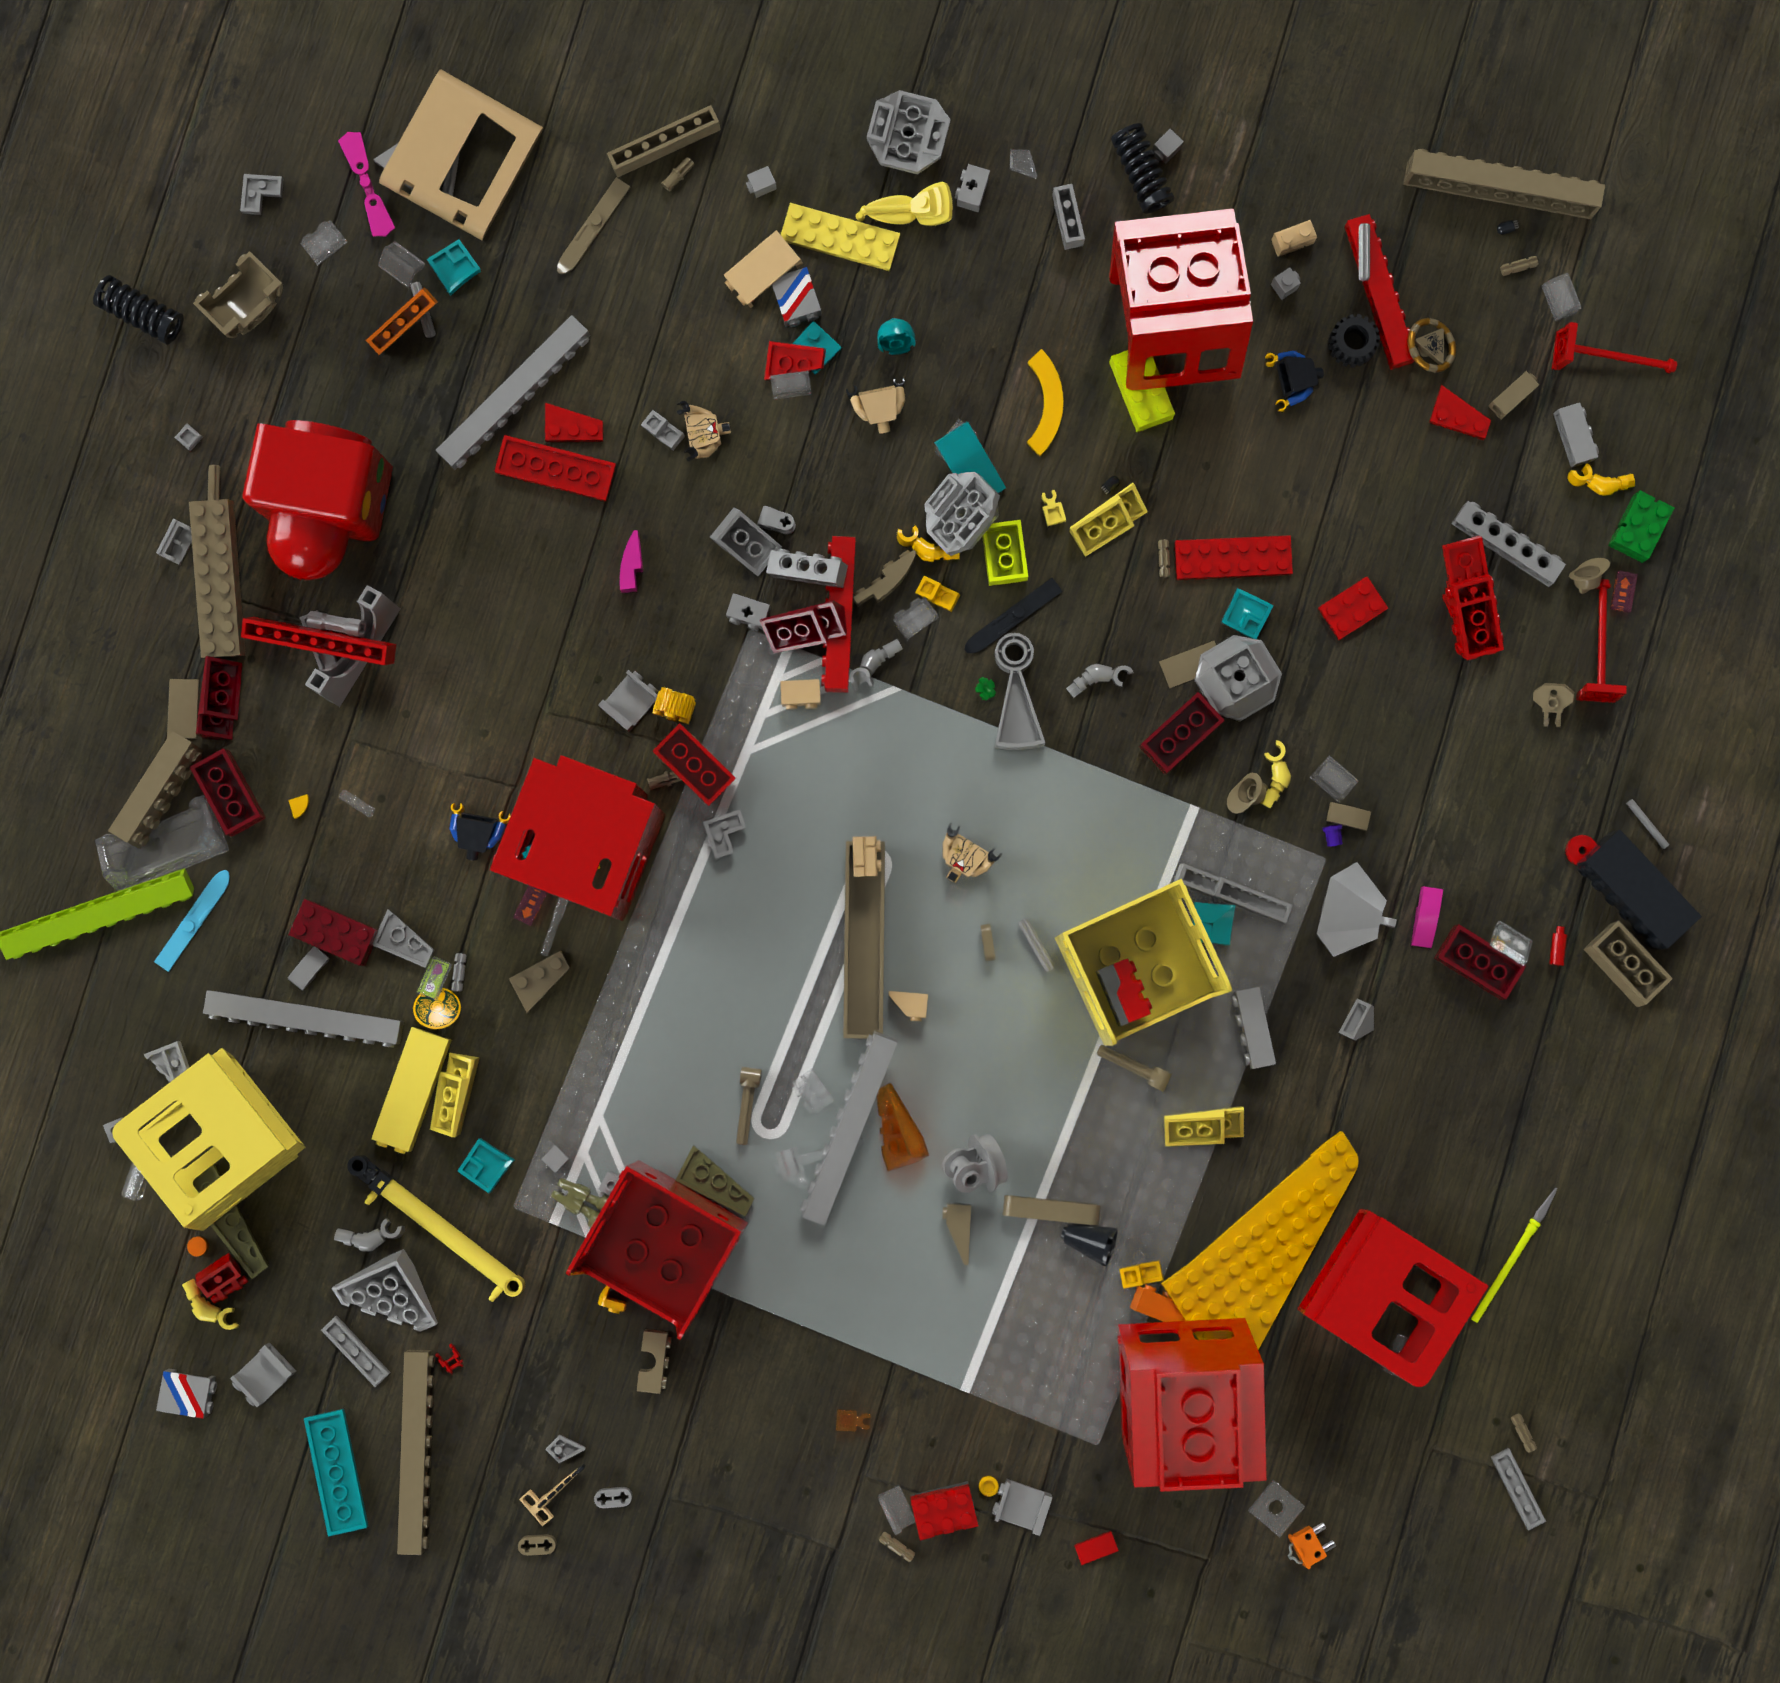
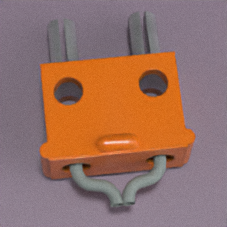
M1320 1523L1314 1528L1307 1526L1293 1535L1289 1534L1288 1538L1291 1542L1289 1545L1290 1553L1287 1555L1289 1559L1310 1569L1313 1564L1326 1558L1325 1552L1336 1547L1334 1541H1330L1323 1546L1320 1544L1316 1534L1326 1529L1325 1524ZM1292 1546L1296 1551L1300 1561H1298L1296 1557L1292 1556Z

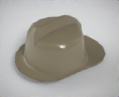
M1605 558L1587 560L1572 571L1569 577L1574 580V584L1579 589V592L1584 594L1600 586L1602 574L1609 569L1610 562Z
M1257 773L1247 774L1229 793L1227 807L1232 813H1242L1251 805L1260 804L1264 800L1268 786L1262 782L1261 777Z

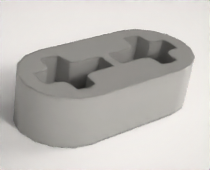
M627 1487L603 1488L594 1496V1502L599 1508L624 1507L630 1504L633 1494ZM621 1492H624L629 1497L626 1498L625 1502H622V1498L615 1499V1496H620ZM602 1493H605V1497H612V1499H607L605 1503L598 1498L601 1497Z

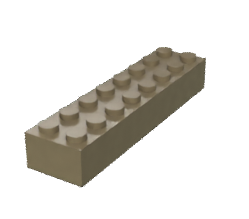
M222 499L189 502L201 658L206 656L215 658L246 656L245 639L241 638L243 614L234 501Z

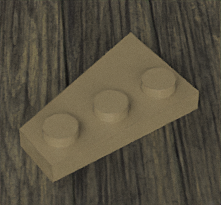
M559 951L509 978L527 1013L565 975L570 966L562 951Z

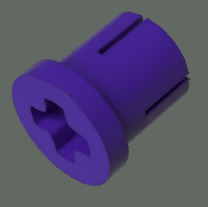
M1342 824L1322 827L1326 835L1327 847L1343 844L1341 835Z

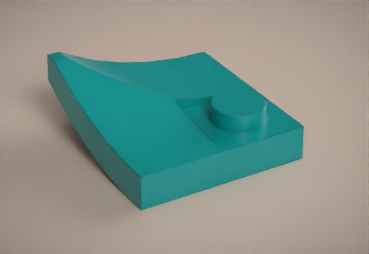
M459 239L427 259L450 296L468 280L481 272L480 267Z
M814 321L793 342L795 345L825 348L824 366L842 348ZM821 369L813 370L811 372H813L816 375Z
M1237 588L1221 623L1249 638L1257 639L1274 605Z
M1194 902L1195 909L1211 943L1229 946L1235 905Z
M479 1138L458 1169V1172L487 1193H491L515 1159L498 1150L482 1138Z

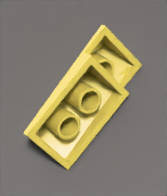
M1130 484L1070 527V533L1085 557L1134 527L1133 521L1148 512L1135 484Z
M449 1053L446 1072H439L430 1130L450 1137H457L461 1134L479 1057Z
M1244 1107L1164 1115L1165 1146L1225 1144V1138L1244 1137Z

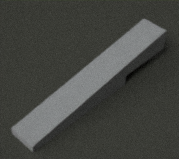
M1184 863L1179 865L1173 881L1182 879L1184 885L1188 888L1283 923H1287L1293 906L1282 900Z

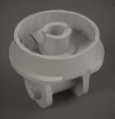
M976 1134L971 1135L968 1141V1149L957 1148L951 1151L942 1163L943 1172L948 1177L954 1178V1185L960 1192L974 1191L982 1183L987 1185L989 1192H993L997 1189L998 1185L1007 1181V1167L1003 1153L996 1140L990 1134L980 1137Z

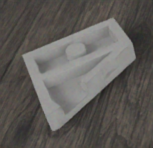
M181 1041L144 1054L147 1060L150 1059L157 1066L156 1069L164 1074L169 1082L189 1068Z

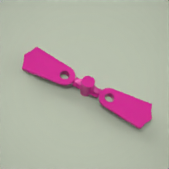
M347 132L338 142L353 172L359 175L360 184L367 197L364 203L372 236L386 237L395 229V226L382 199L374 193L372 182L366 173L369 169V163L362 135L360 132ZM359 164L364 165L362 169H357ZM372 201H377L375 206H371Z

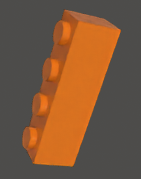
M426 288L421 289L366 341L379 355L382 354L435 306L438 301Z

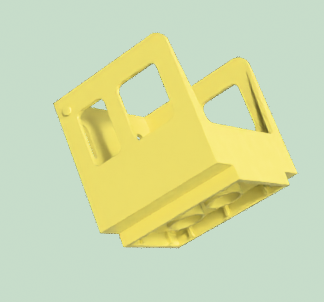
M1182 879L1055 937L1104 1045L1113 1046L1117 1044L1118 1040L1207 999L1232 991L1228 977ZM1181 898L1184 899L1195 925H1193ZM1200 939L1203 940L1219 976L1216 975ZM1128 958L1129 962L1133 961L1137 972L1134 975L1136 980L1140 979L1145 989L1142 991L1143 997L1150 1000L1152 1009H1150V1015L1123 1026H1118L1095 971Z
M223 1048L213 1055L206 1054L116 1123L112 1132L115 1141L184 1228L200 1231L207 1229L299 1157L297 1154L306 1148L235 1057ZM164 1109H166L163 1113H161L158 1117H156L153 1121H151L148 1125H146L143 1129H141V1130L139 1131V1129H140L143 1125H145L147 1122H149L151 1119H153L156 1115H158L160 1112H162ZM191 1114L201 1127L202 1133L171 1158L160 1144L159 1139L164 1133ZM211 1146H214L205 1154H203L200 1158H198L196 1161L190 1164L187 1168L182 1169L184 1166H186L189 1162H191L193 1159L199 1156L206 1149H208ZM225 1157L230 1164V1169L199 1193L193 1185L194 1180L221 1158Z

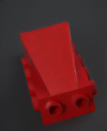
M1479 535L1442 545L1448 581H1446L1447 588H1445V594L1442 597L1450 617L1453 619L1452 632L1457 639V643H1455L1457 654L1466 660H1473L1483 655H1492L1504 650V638L1500 630L1501 621L1496 607L1497 598L1493 590L1494 581L1492 576L1488 574L1482 537Z

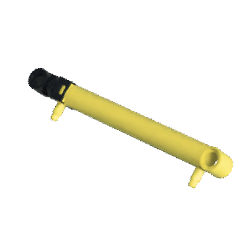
M358 1155L348 1161V1171L369 1185L368 1187L372 1190L367 1196L365 1204L370 1205L378 1195L386 1198L494 1282L497 1286L489 1297L491 1302H494L503 1290L510 1297H515L524 1291L525 1281L521 1276L513 1273L394 1180L395 1178L385 1170L381 1171L368 1157ZM357 1160H360L363 1163V1169L361 1171L357 1170L355 1167V1163ZM511 1281L518 1283L519 1288L517 1291L511 1290Z

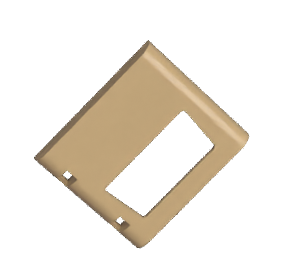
M440 69L384 168L379 183L474 237L483 240L542 133L543 127ZM484 114L514 135L516 139L480 205L476 207L440 191V187L479 116ZM405 184L413 188L411 194L402 190ZM458 214L466 217L464 224L455 220Z

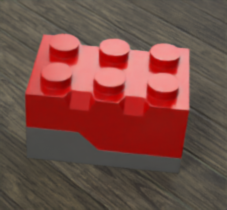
M1127 958L1095 971L1118 1026H1123L1151 1014L1150 1009H1152V1005L1148 998L1143 997L1142 991L1145 989L1140 979L1136 980L1134 973L1137 972L1133 961L1129 962Z
M968 1481L910 1495L920 1540L932 1538L936 1535L953 1533L961 1529L978 1527Z

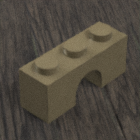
M644 1330L641 1351L652 1353L656 1359V1365L652 1369L639 1370L637 1391L661 1394L662 1389H666L667 1377H664V1371L669 1367V1357H666L667 1349L671 1348L672 1337H668L669 1331Z

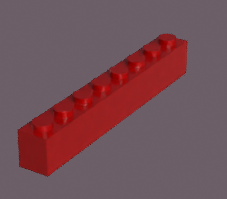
M1368 214L1348 220L1344 227L1359 271V226L1362 223L1370 224V278L1367 281H1362L1376 327L1379 330L1378 333L1390 370L1414 362L1408 349L1410 329L1405 325V313L1403 309H1400L1398 303L1400 302L1399 294L1393 288L1394 279L1387 269V257L1382 254V242L1380 237L1377 238L1375 232L1376 223L1374 219L1371 220V216Z
M832 536V542H828V554L841 558L842 562L848 565L843 588L826 586V591H829V599H825V602L834 600L845 607L847 634L830 638L827 643L823 644V648H827L826 655L822 657V667H826V671L821 677V686H825V692L848 693L855 537Z
M258 617L243 618L241 638L380 665L394 664L397 644Z

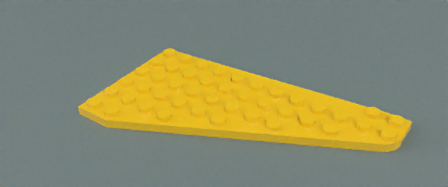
M1342 1131L1324 1142L1310 1155L1311 1157L1189 1264L1161 1283L1186 1321L1245 1318L1259 1350L1358 1168V1155ZM1228 1330L1193 1332L1197 1340L1234 1338L1232 1332Z

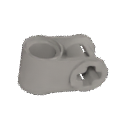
M763 506L757 523L759 527L783 534L794 532L796 524L792 515ZM788 520L790 525H786V527H784L783 523H786Z

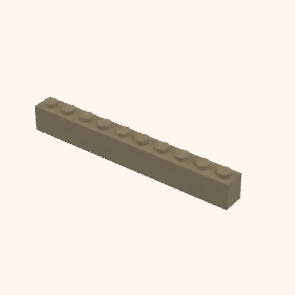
M407 1350L404 1352L397 1554L422 1555L425 1549L428 1548L429 1543L428 1537L425 1536L426 1529L429 1527V1516H426V1508H429L430 1505L427 1488H430L431 1482L430 1476L427 1475L428 1468L431 1467V1456H428V1448H431L432 1436H429V1428L432 1427L433 1422L432 1416H429L430 1408L433 1406V1396L430 1395V1388H433L434 1385L431 1367H434L435 1358L432 1355V1350Z

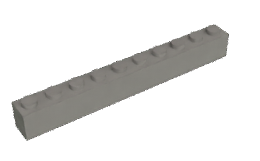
M571 315L436 449V452L454 470L463 467L467 462L466 459L471 454H476L481 448L480 445L484 441H489L493 437L494 431L498 427H503L508 421L507 418L512 413L516 414L521 409V404L525 400L529 401L535 395V391L539 387H543L548 382V378L562 368V364L566 360L574 357L575 351L580 346L583 347L588 343L589 331Z
M207 990L203 1014H209L208 1018L220 1020L221 1017H227L229 1022L240 1023V1020H246L248 1025L253 1026L265 1023L267 1028L272 1029L284 1026L286 1031L291 1032L303 1029L305 1034L317 1035V1032L325 1033L324 1037L336 1038V1035L344 1036L343 1040L355 1041L356 1038L363 1039V1043L375 1044V1041L383 1042L382 1046L394 1048V1044H400L404 1021L210 990Z
M874 1031L873 1035L869 1034L865 1046H868L865 1054H861L858 1061L860 1065L858 1072L854 1071L851 1078V1083H853L851 1090L847 1089L843 1099V1101H846L845 1105L837 1113L836 1119H838V1123L830 1131L829 1145L825 1144L822 1151V1156H824L822 1163L818 1162L814 1172V1174H817L816 1178L808 1186L807 1192H809L807 1200L803 1199L800 1210L802 1211L803 1218L825 1226L898 1043L895 1038Z

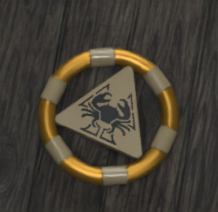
M1424 318L1413 324L1408 334V349L1412 359L1421 368L1429 372H1442L1449 368L1456 355L1455 339L1450 330L1442 322L1432 318ZM1427 325L1439 329L1415 339V335L1422 326ZM1444 337H1445V339H1446V341H1447V343H1448V346H1449V354H1448L1447 358L1445 359V361H1444ZM1420 355L1423 357L1429 356L1438 365L1425 362Z

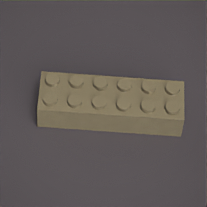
M172 731L108 832L139 849L145 846L149 841V835L152 830L158 827L161 816L169 810L170 802L181 791V785L184 780L190 777L192 773L190 766L201 760L204 750Z

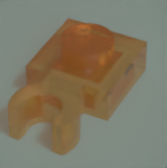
M837 1409L836 1431L856 1432V1426H860L865 1430L870 1429V1425H865L863 1419L871 1418V1414L864 1413L861 1416H857V1410Z

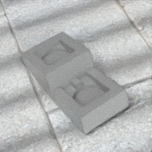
M654 410L650 412L641 424L643 428L673 451L685 437L683 432L671 425Z
M314 946L295 967L288 980L303 991L329 961V957Z

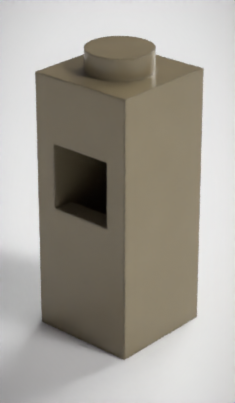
M1525 371L1494 399L1488 407L1502 420L1539 386L1537 378Z

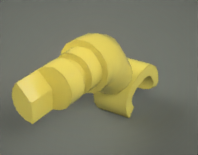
M1277 740L1275 746L1280 749V755L1273 757L1269 753L1264 754L1265 758L1273 763L1271 765V789H1267L1266 796L1260 803L1268 808L1272 807L1274 801H1278L1279 793L1283 792L1284 788H1288L1291 781V774L1286 762L1282 761L1286 752L1285 746Z
M195 1279L182 1284L187 1293L188 1300L193 1302L191 1303L193 1307L192 1312L200 1321L214 1323L218 1321L219 1325L227 1330H234L240 1326L238 1323L229 1325L226 1322L227 1314L234 1312L235 1308H226L221 1311V1308L210 1304L204 1297H201L202 1292L196 1285Z

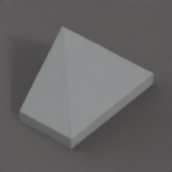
M1356 999L1338 1032L1353 1040H1357L1374 1031V1006L1360 999Z

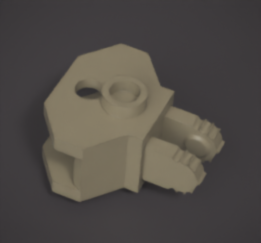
M1544 683L1533 692V700L1543 708L1544 727L1549 725V712L1557 713L1555 724L1556 727H1561V717L1564 708L1574 701L1575 692L1566 684ZM1551 690H1556L1557 694H1552Z

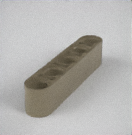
M1004 1195L1002 1215L1099 1225L1101 1205Z

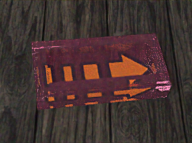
M1617 571L1610 609L1627 613L1631 612L1638 574Z
M529 885L513 918L532 926L548 892Z

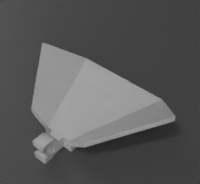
M1358 862L1330 877L1327 893L1324 898L1316 934L1333 957L1378 939L1380 925L1391 928L1396 926L1397 919L1382 916L1387 900Z

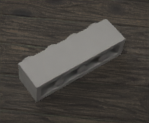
M1254 987L1235 991L1234 996H1232V1003L1234 1008L1237 1007L1238 1010L1236 1021L1238 1027L1242 1028L1243 1034L1240 1035L1242 1046H1245L1247 1054H1244L1246 1065H1250V1069L1276 1064L1260 988Z

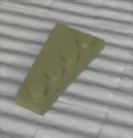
M695 1145L692 1146L675 1181L746 1216L755 1198Z

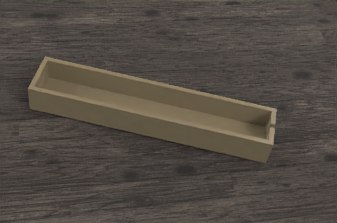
M846 841L843 1038L867 1039L869 1034L873 1035L874 1031L883 1034L885 841H881V852H877V860H881V872H877L878 876L854 877L853 841Z

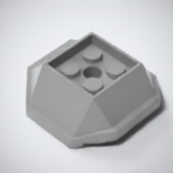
M899 90L876 101L867 133V141L881 166L919 174L941 159L951 119L936 99ZM911 131L913 135L907 137L904 135V132Z
M976 472L948 474L924 504L925 512L927 513V533L950 556L972 549L998 518L1000 495Z
M1233 635L1200 655L1195 682L1206 701L1220 716L1242 721L1274 702L1282 673L1262 640ZM1234 673H1242L1243 681H1237L1234 678Z

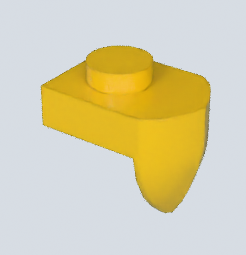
M606 1285L599 1296L598 1305L609 1308L608 1311L619 1314L620 1311L624 1312L627 1302L608 1297L610 1287Z

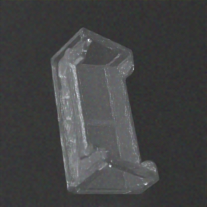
M204 795L191 800L189 810L160 821L158 827L152 830L149 835L148 843L142 846L141 849L112 834H106L95 839L103 877L116 891L188 868L229 851L220 824Z

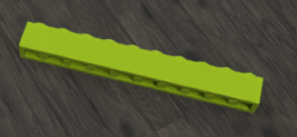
M184 868L0 932V949L6 960L10 958L17 959L27 952L35 953L45 946L58 945L62 940H73L86 932L93 933L100 927H111L123 919L128 921L138 914L151 913L155 908H166L179 900L181 902L186 901L193 896L194 886Z

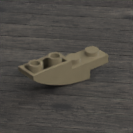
M907 550L899 556L900 559L897 561H889L883 566V579L879 577L871 582L872 586L865 589L863 587L856 591L853 601L857 607L873 597L879 603L891 594L910 571L916 558V551L910 552Z

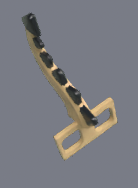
M583 1464L540 1499L530 1489L519 1500L542 1526L554 1517L546 1505L578 1473L582 1472L586 1465ZM530 1495L534 1499L535 1504L531 1506L525 1500V1496ZM543 1510L548 1519L546 1521L542 1520L538 1515V1511Z

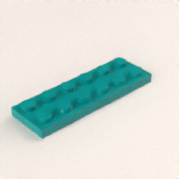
M339 1409L305 1417L304 1423L328 1537L367 1528L368 1521L345 1410Z

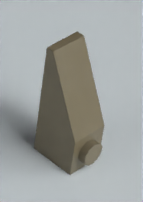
M947 1203V1207H943L942 1219H946L947 1227L964 1265H968L971 1204Z

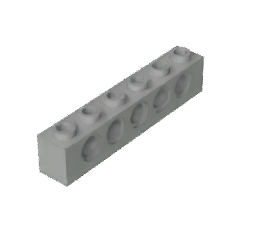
M1467 501L1451 523L1471 537L1480 535L1483 539V545L1548 587L1554 584L1566 565L1559 556L1546 552L1545 547L1540 544L1535 545L1529 541L1530 538L1522 533L1518 534L1511 525L1501 523L1494 514L1481 510L1480 505L1475 502L1470 503ZM1473 517L1479 518L1481 525H1475ZM1489 528H1494L1497 531V536L1491 535ZM1506 538L1513 541V547L1506 544ZM1522 549L1529 551V557H1525L1522 554ZM1539 559H1542V560L1545 561V563H1546V567H1545V568H1542V567L1539 566V564H1538V560H1539Z

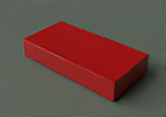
M1111 1531L1074 1545L1081 1565L1119 1551Z

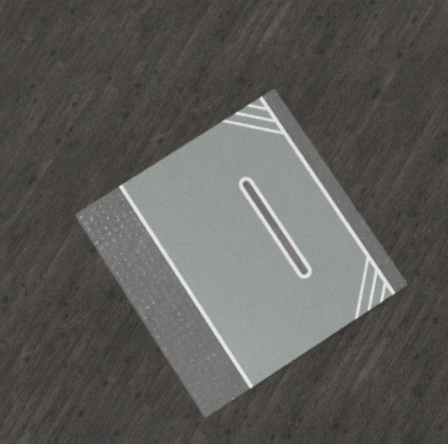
M750 630L747 633L702 743L736 779L709 806L690 787L685 785L514 1202V1208L586 1237L591 1229L588 1227V1218L581 1212L577 1215L571 1213L564 1205L551 1197L554 1189L565 1195L568 1194L567 1190L565 1191L557 1185L560 1178L575 1184H582L591 1189L592 1195L602 1197L606 1193L598 1189L608 1171L620 1175L627 1165L640 1160L676 1180L692 1146L695 1145L755 1198L746 1216L714 1201L728 1209L732 1214L748 1222V1225L712 1289L1098 1445L1120 1392L1119 1344L1117 1342L1118 1324L1146 1323L1149 1317L1130 1308L1137 1286L1123 1289L1119 1269L1160 1260L1163 1277L1165 1276L1216 1145L1165 1146L1164 1115L1230 1108L1246 1068L1244 1054H1247L1246 1047L1241 1044L1240 1035L1243 1033L1242 1028L1237 1025L1236 1015H1238L1237 1007L1234 1008L1232 996H1234L1235 991L1259 987L1265 1015L1267 1014L1326 859L1046 746L1024 750L994 748L998 727L875 678H872L873 686H869L868 682H863L859 684L857 692H854L850 680L848 693L825 692V686H821V677L826 671V667H822V657L802 649L773 653L766 635ZM820 680L821 705H817V708L806 709L805 706H797L798 709L786 710V707H782L780 681ZM741 810L746 829L729 834L734 853L715 859L703 822ZM952 823V830H957L959 825L960 830L958 834L987 852H990L992 848H996L993 854L998 856L1002 853V856L994 862L987 872L977 877L970 876L967 878L961 874L956 883L950 881L946 876L951 867L945 864L946 860H944L942 855V843L946 836L948 825ZM853 836H877V840L885 841L883 1034L895 1038L898 1043L824 1226L803 1218L800 1207L803 1199L807 1200L809 1192H807L808 1186L816 1178L817 1174H814L818 1162L822 1163L824 1158L822 1151L825 1144L829 1145L831 1138L829 1134L832 1127H836L838 1119H836L837 1113L845 1105L846 1101H843L847 1089L851 1090L853 1085L851 1078L854 1071L858 1072L860 1067L858 1064L859 1058L862 1053L865 1054L868 1047L865 1046L867 1039L843 1038L846 841H853ZM1183 863L1293 905L1287 923L1235 905L1230 945L1212 944L1231 984L1232 991L1207 999L1118 1040L1117 1044L1113 1046L1103 1044L1055 940V937L1065 931L1173 883L1178 867ZM1187 887L1188 894L1193 903L1234 905ZM1181 898V899H1182V902H1183V904H1184V906H1185V908H1186V911H1187V913H1188V915H1189V917H1190V919H1191V921H1192V916H1191V914H1190V912H1189V909H1188V907H1187V905H1186L1184 899ZM1025 918L1031 923L1055 965V968L1049 972L1045 971L1019 926V922ZM990 924L996 959L994 961H985L980 925ZM1202 943L1216 975L1219 976L1205 944ZM889 991L928 994L926 1018H922V1022L910 1021V1017L906 1016L888 995ZM1100 1045L1111 1048L1153 1070L1155 1067L1171 1073L1172 1076L1165 1091L1162 1092L1148 1085L1147 1079L1098 1056L1097 1051ZM742 1067L762 1069L760 1086L755 1088L747 1145L736 1143L743 1086L740 1084ZM976 1134L980 1137L990 1134L996 1140L1003 1153L1007 1167V1181L998 1185L997 1189L993 1192L988 1191L985 1183H982L974 1191L960 1192L954 1185V1178L948 1177L943 1172L942 1163L947 1154L957 1148L968 1149V1141L971 1135ZM554 1145H557L570 1158L556 1173L541 1160ZM1004 1195L1101 1205L1099 1225L1091 1226L1114 1227L1118 1231L1115 1247L1109 1255L1111 1259L1107 1267L1100 1265L1063 1243L1064 1239L1061 1238L1064 1226L1068 1227L1069 1224L1078 1223L1002 1215ZM587 1201L584 1202V1205L600 1212V1210L597 1209L591 1203ZM947 1203L971 1204L968 1265H964L947 1227L946 1219H942L943 1207H947ZM1162 1281L1146 1284L1157 1288L1156 1292L1158 1293Z

